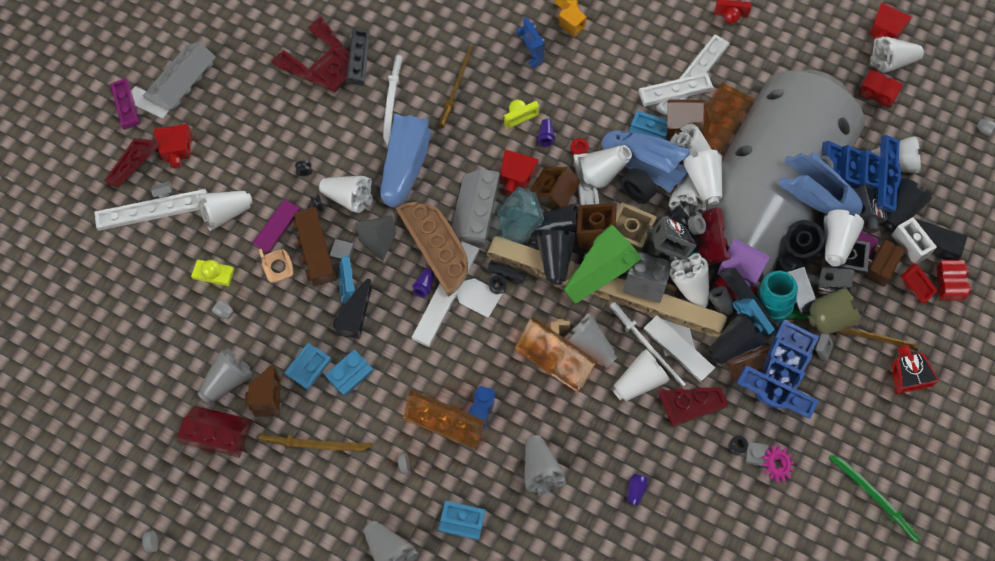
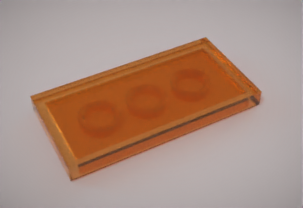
M723 82L706 107L710 120L706 141L712 150L718 151V154L723 151L754 100L753 97Z
M534 317L529 320L515 347L516 351L576 393L582 390L598 362Z
M410 390L407 395L404 415L406 421L475 450L478 449L485 420L413 390Z

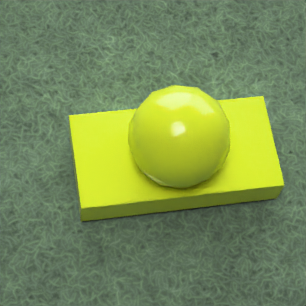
M513 100L509 105L510 113L504 115L505 127L509 129L538 116L539 104L537 101L526 105L522 100Z
M197 260L191 277L195 280L229 286L235 269L232 266L218 264L214 260Z

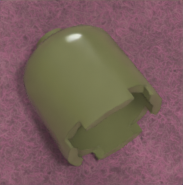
M846 288L839 289L814 300L810 306L811 315L808 316L811 326H815L821 333L832 334L860 323L858 309H853L850 302L854 300L850 292Z

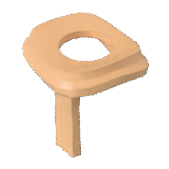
M262 249L259 250L262 266L269 282L276 283L293 276L292 261L284 249L268 253L265 256ZM276 260H281L286 264L284 271L281 273H275L271 270V265Z

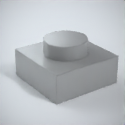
M170 181L152 186L153 198L157 196L164 198L170 195L169 193L172 192Z
M822 333L820 339L815 344V351L821 360L828 361L833 346L829 334Z
M748 442L745 464L762 466L763 463H767L762 457L763 455L767 456L765 450L768 449L769 445Z

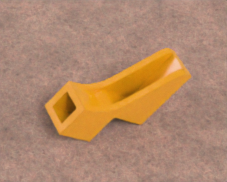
M555 0V4L563 9L559 14V26L575 37L586 27L587 16L579 10L577 6L578 0Z

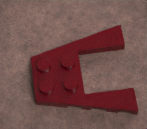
M320 16L308 28L311 33L331 47L326 54L309 69L285 50H282L271 62L273 66L336 92L346 83L349 52L345 50L340 40L336 38L331 28L326 25Z

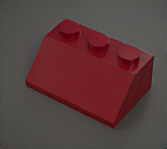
M194 406L184 417L177 439L184 445L240 458L252 419Z

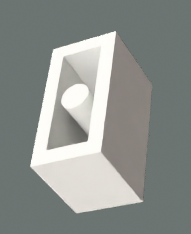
M914 218L897 226L891 235L896 243L905 249L904 253L915 264L930 257L937 248Z

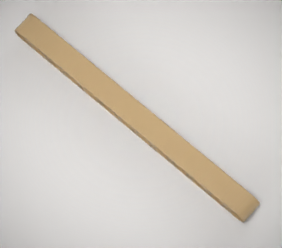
M495 236L486 254L490 259L546 278L539 250L502 237ZM570 261L567 279L562 282L563 285L567 284L574 271L580 267V264ZM615 278L592 293V295L655 317L658 315L661 319L712 337H719L727 321V317L719 312L667 294H663L661 303L623 292L626 280Z

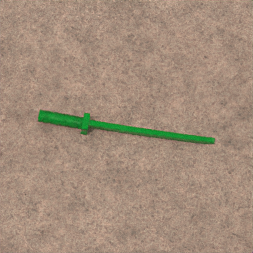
M832 455L829 456V459L851 477L890 515L889 520L891 522L895 520L914 543L921 539L901 516L903 513L901 510L897 511L843 459Z

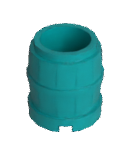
M784 271L771 272L762 280L756 297L775 323L786 320L792 314L797 300L798 285L793 276Z

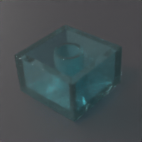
M519 186L497 210L503 237L519 244H523L544 220L537 194Z

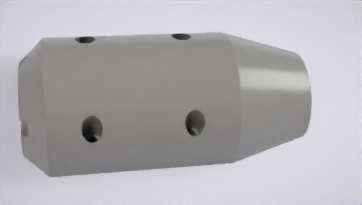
M815 70L784 71L776 73L767 79L722 158V199L716 205L709 206L707 204L706 210L715 207L722 209L725 224L723 233L724 238L728 241L726 248H730L733 240L736 239L770 256L759 278L761 281L767 274L776 269L779 257L791 254L785 246V235H787L789 227L800 220L816 222L821 213L795 198L788 190L780 187V178L787 177L791 180L798 176H803L786 164L785 158L787 156L793 158L799 153L808 156L813 152H816L818 156H822L823 142L828 140L839 146L849 145L854 148L864 129V114L853 95L839 80L823 72ZM700 236L696 238L695 248L698 250L700 245Z

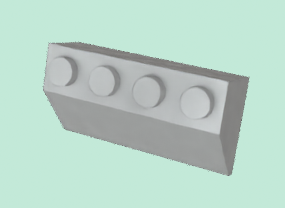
M201 42L187 44L143 96L163 109H175L180 104L179 100L181 97L186 96L191 91L190 87L193 83H197L202 78L201 74L204 70H208L213 65L212 61L215 59V56Z
M480 169L464 174L451 227L460 242L463 241L476 247H486L500 184V172Z

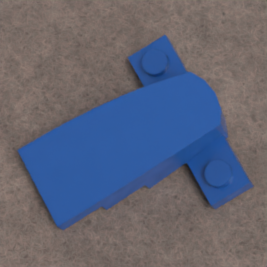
M888 135L882 136L880 156L869 150L859 151L849 145L839 146L829 140L823 142L822 156H828L832 160L833 170L851 188L856 189L866 185L877 190V207L888 212L896 211L897 189L901 180L899 164L900 140Z
M781 320L767 353L762 371L759 372L744 365L736 383L755 392L758 400L767 407L777 409L788 408L810 419L819 400L796 389L806 373L804 371L813 356L811 353L819 336L786 320Z

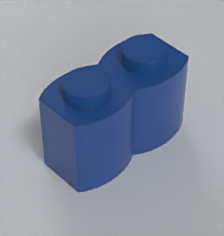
M480 386L476 390L474 404L467 413L468 429L478 433H482L486 429L488 415L492 412L495 405V391L493 389Z

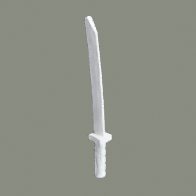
M396 55L392 75L388 77L390 84L383 133L387 146L391 133L397 84L399 85L398 75L403 59L400 55Z
M613 302L609 307L626 326L625 331L632 330L673 378L684 387L686 385L684 381L635 328L637 324L635 320L632 322L616 302Z

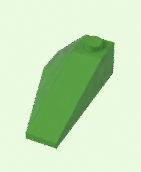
M610 225L596 237L589 253H586L583 257L582 264L574 271L564 287V291L575 304L626 272L641 259L631 243L613 225Z

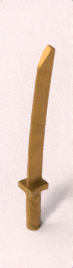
M471 44L451 97L444 102L445 109L438 124L440 128H445L451 110L454 111L455 102L453 101L473 48Z
M809 322V328H816L815 326L812 327ZM847 328L836 332V336L839 337L841 333L897 346L909 345L910 349L919 350V347L915 344Z
M263 433L259 435V441L286 445L288 449H291L292 446L323 450L364 451L373 446L372 443L293 438L292 435H288V437Z

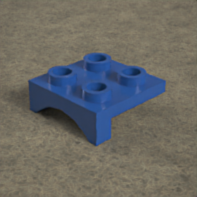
M528 17L523 20V26L516 30V35L518 37L523 36V41L533 56L529 61L533 69L543 64L545 41L542 36L538 35L535 24L531 23Z

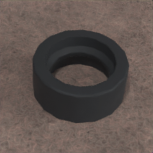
M630 169L620 181L624 192L640 204L647 203L657 191L652 179L639 169Z

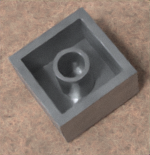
M637 252L641 259L630 268L623 292L661 303L672 262L646 253Z

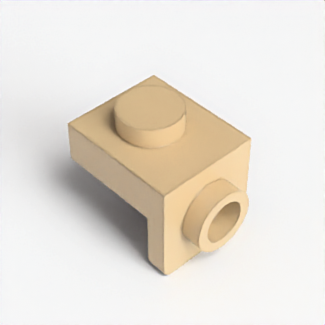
M557 319L554 322H550V332H547V344H551V350H559V332L570 331V321Z

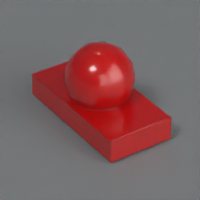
M716 0L714 14L724 15V20L727 23L735 24L741 17H749L752 2Z
M913 263L900 276L904 281L905 287L911 290L923 304L938 291L918 264Z

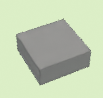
M335 239L329 255L330 259L340 261L342 260L341 257H351L354 244Z

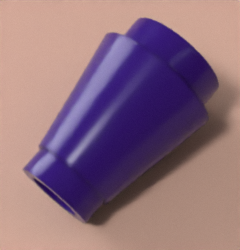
M543 119L541 121L537 136L539 144L544 147L551 146L555 141L553 125L550 119Z
M424 269L413 284V293L416 296L425 298L430 294L435 275L433 270Z
M633 473L632 478H629L628 503L639 505L649 486V478Z

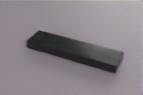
M352 29L346 83L364 87L370 37L369 31Z
M735 267L723 268L719 273L739 300L754 299L775 329L772 332L774 333L778 326Z

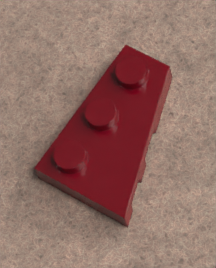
M134 138L104 182L109 186L120 187L155 151L159 144L155 140Z
M715 207L703 211L702 217L705 220L706 229L703 234H700L698 254L707 261L708 266L730 260V253H727L726 250L728 241L724 238L723 233L725 224L722 209Z
M721 387L657 390L672 428L728 408L729 406Z

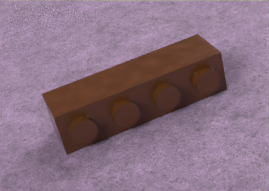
M316 207L295 212V220L292 223L295 232L299 231L300 236L296 238L299 248L303 247L304 253H301L303 264L308 266V269L305 270L307 280H311L314 287L336 281Z

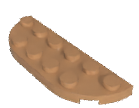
M417 202L406 203L396 207L395 209L448 297L451 296L463 284L468 271V258L461 242L444 215L436 207L430 204H418Z

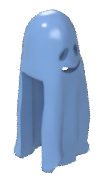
M394 114L380 191L383 202L390 207H399L405 203L424 163L432 132L428 129L429 120L427 118L420 119L412 115L400 116Z
M621 130L608 132L602 140L603 150L616 146H627L632 153V157L624 167L628 170L635 168L643 171L652 179L654 184L661 186L668 193L672 191L676 184L680 185L685 176L688 175L684 165L679 164V162L685 160L690 155V151L670 141Z
M816 152L808 156L799 153L793 158L791 156L785 158V163L803 176H798L791 180L787 177L780 178L779 185L781 188L788 190L795 198L827 215L832 210H847L849 215L854 217L855 214H861L863 207L861 198L837 172L821 160Z

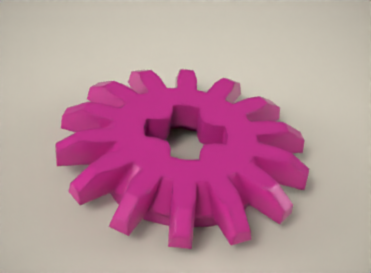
M777 445L776 450L774 446H771V452L768 449L765 450L767 456L763 455L762 458L767 463H763L762 466H768L765 474L771 472L769 479L773 480V477H775V481L779 482L780 477L782 482L786 481L784 476L790 478L791 475L788 472L794 471L793 468H790L794 461L789 459L792 456L791 454L786 455V448L780 451L781 446ZM774 460H780L781 468H775Z

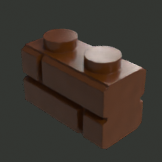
M884 240L881 245L877 243L872 252L875 256L873 260L869 258L868 272L864 276L883 287L886 286L905 249L894 245V243L888 240Z

